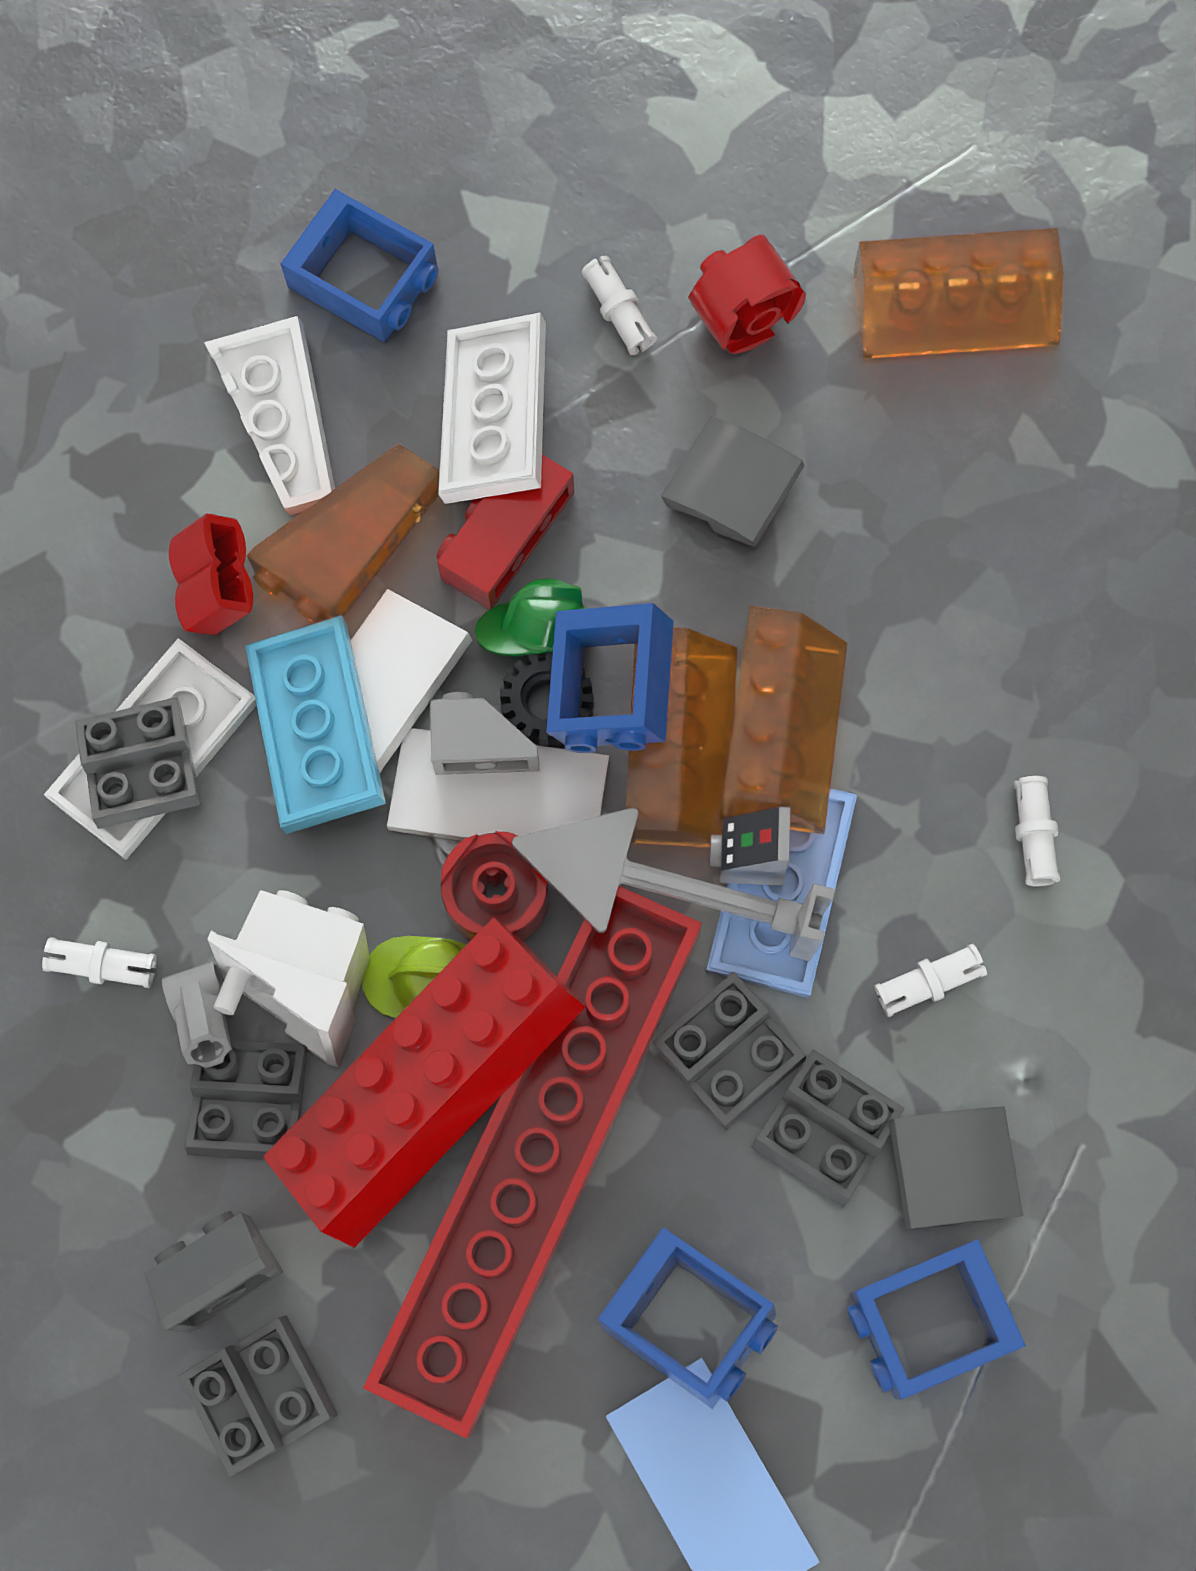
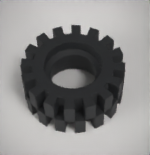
M546 652V658L539 659L537 654H529V662L523 664L519 659L513 664L514 672L512 674L507 672L503 679L504 688H500L502 715L535 745L558 748L557 745L562 744V742L546 733L547 719L535 716L527 706L528 697L535 688L550 684L553 652ZM582 668L579 718L593 717L594 696L590 677L586 678L585 669Z

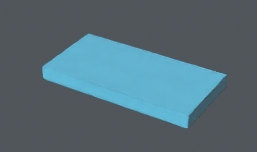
M342 615L245 645L280 828L286 834L386 804L348 626Z

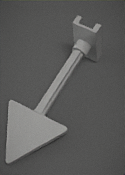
M635 808L517 836L512 840L513 848L599 933L606 931L618 887L621 884L771 924L770 929L791 934L789 956L810 961L822 943L825 931L819 930L822 916L832 902L835 893L833 888L814 883L803 904L780 897L778 901H773L630 862L627 859V854L638 818V810Z

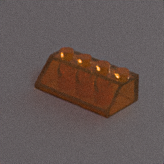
M1058 228L859 241L853 271L863 359L1059 345L1064 271Z
M752 605L749 607L719 820L776 807H790V830L817 834L825 833L847 642L802 612Z
M673 627L666 742L646 743L645 749L629 751L626 809L635 808L638 810V818L631 843L711 847V835L722 834L723 818L730 817L737 647L689 628ZM638 643L634 647L631 714H633Z

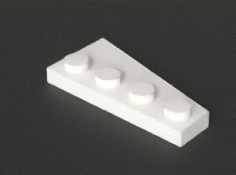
M295 316L204 342L222 375L221 378L228 393L232 396L239 410L240 418L260 454L259 457L284 509L291 516L338 503L304 325L299 317Z

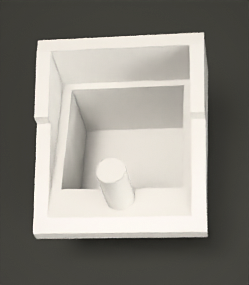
M260 890L237 940L218 935L212 930L207 940L224 979L213 1008L223 1014L234 1015L243 993L287 1025L285 1029L287 1036L297 1043L305 1045L308 1051L325 1063L338 1067L356 1022L353 1008L370 959L364 924L358 922L359 919L356 915L341 908L329 907L326 912L308 906V902L295 893L279 890L274 895Z

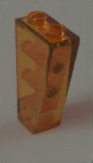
M398 443L253 547L247 555L255 572L253 579L274 596H277L280 592L289 596L295 601L293 604L294 608L313 623H318L321 619L324 621L340 615L344 618L438 498L439 470Z

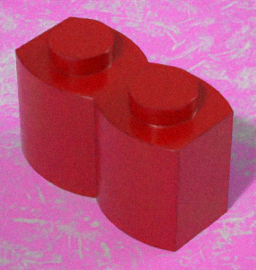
M206 513L172 537L170 541L169 562L172 573L178 583L175 593V607L178 619L185 631L215 636L249 614L252 610V584L243 566L246 559V541L242 528L235 518Z

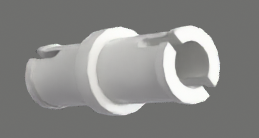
M600 256L601 266L597 259L592 260L583 268L582 275L588 281L602 305L600 313L606 321H612L630 355H637L639 353L638 345L640 350L644 352L656 342L657 336L651 331L636 306L638 303L636 294L633 290L626 289L608 256Z
M1043 776L1020 778L1019 781H1014L1013 783L1016 790L1020 822L1015 827L1016 839L1022 841L1026 871L1025 882L1030 886L1051 885L1054 882L1060 881V874L1058 873L1054 838L1058 836L1057 822L1051 820L1047 789L1048 779Z
M53 937L48 938L44 952L66 956V959L51 956L49 958L43 957L42 968L45 972L54 971L89 977V982L94 984H103L104 980L150 988L153 983L155 973L137 971L133 969V966L146 969L156 968V954L112 949L109 942L97 941L94 946L57 940Z
M972 943L964 949L931 963L928 959L917 962V969L882 984L878 983L874 985L876 994L880 995L878 999L887 1017H891L894 1013L929 998L933 1002L944 998V992L978 977H984L987 975V971L984 965H980V963H983L982 957L976 946Z

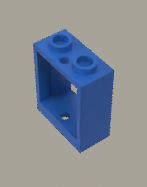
M334 189L280 263L289 289L384 343L394 329L398 331L403 328L411 314L413 302L421 291L426 293L433 286L439 271L433 243L337 189ZM350 232L409 264L407 270L378 310L369 307L318 277Z
M654 603L556 611L546 733L565 744L566 750L576 753H593L597 751V746L614 745L618 749L637 751L645 749L646 743L666 742L674 620ZM638 643L633 714L579 718L584 647Z
M664 1227L598 1318L602 1329L711 1409L715 1407L720 1398L728 1402L734 1396L746 1376L741 1367L753 1350L760 1355L766 1349L778 1329V1325L773 1322L776 1317V1311L772 1302ZM677 1264L752 1316L707 1383L632 1330Z
M978 1239L850 1293L854 1304L846 1308L859 1339L868 1336L877 1358L870 1360L869 1363L881 1391L885 1393L891 1390L894 1398L903 1400L1026 1346ZM956 1264L990 1340V1344L908 1379L874 1299Z

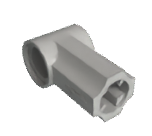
M214 961L162 978L166 1002L177 1024L182 1054L187 1064H197L204 1068L222 1063L224 1056L232 1050L225 1014L213 1008L223 985L221 973Z

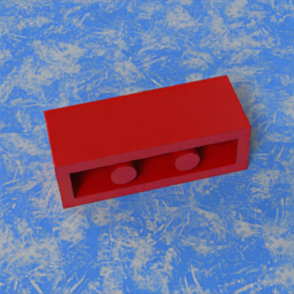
M542 454L541 488L473 499L465 514V519L467 520L457 535L450 533L444 539L437 552L436 558L438 559L437 565L441 580L488 610L494 608L574 495L573 473Z

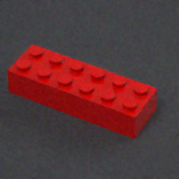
M493 917L276 1142L263 1158L320 1232L355 1248L586 1006L519 937Z

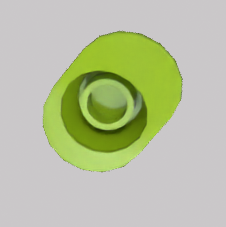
M402 936L393 937L377 945L370 954L362 981V989L370 1005L383 1015L397 1018L467 944L445 938Z

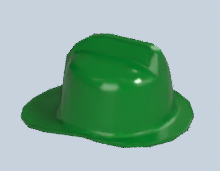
M552 578L536 579L528 582L511 598L510 602L499 604L486 611L477 621L474 633L478 644L486 651L502 656L553 652L556 611L587 609L583 605L582 590L576 585H570L562 580Z

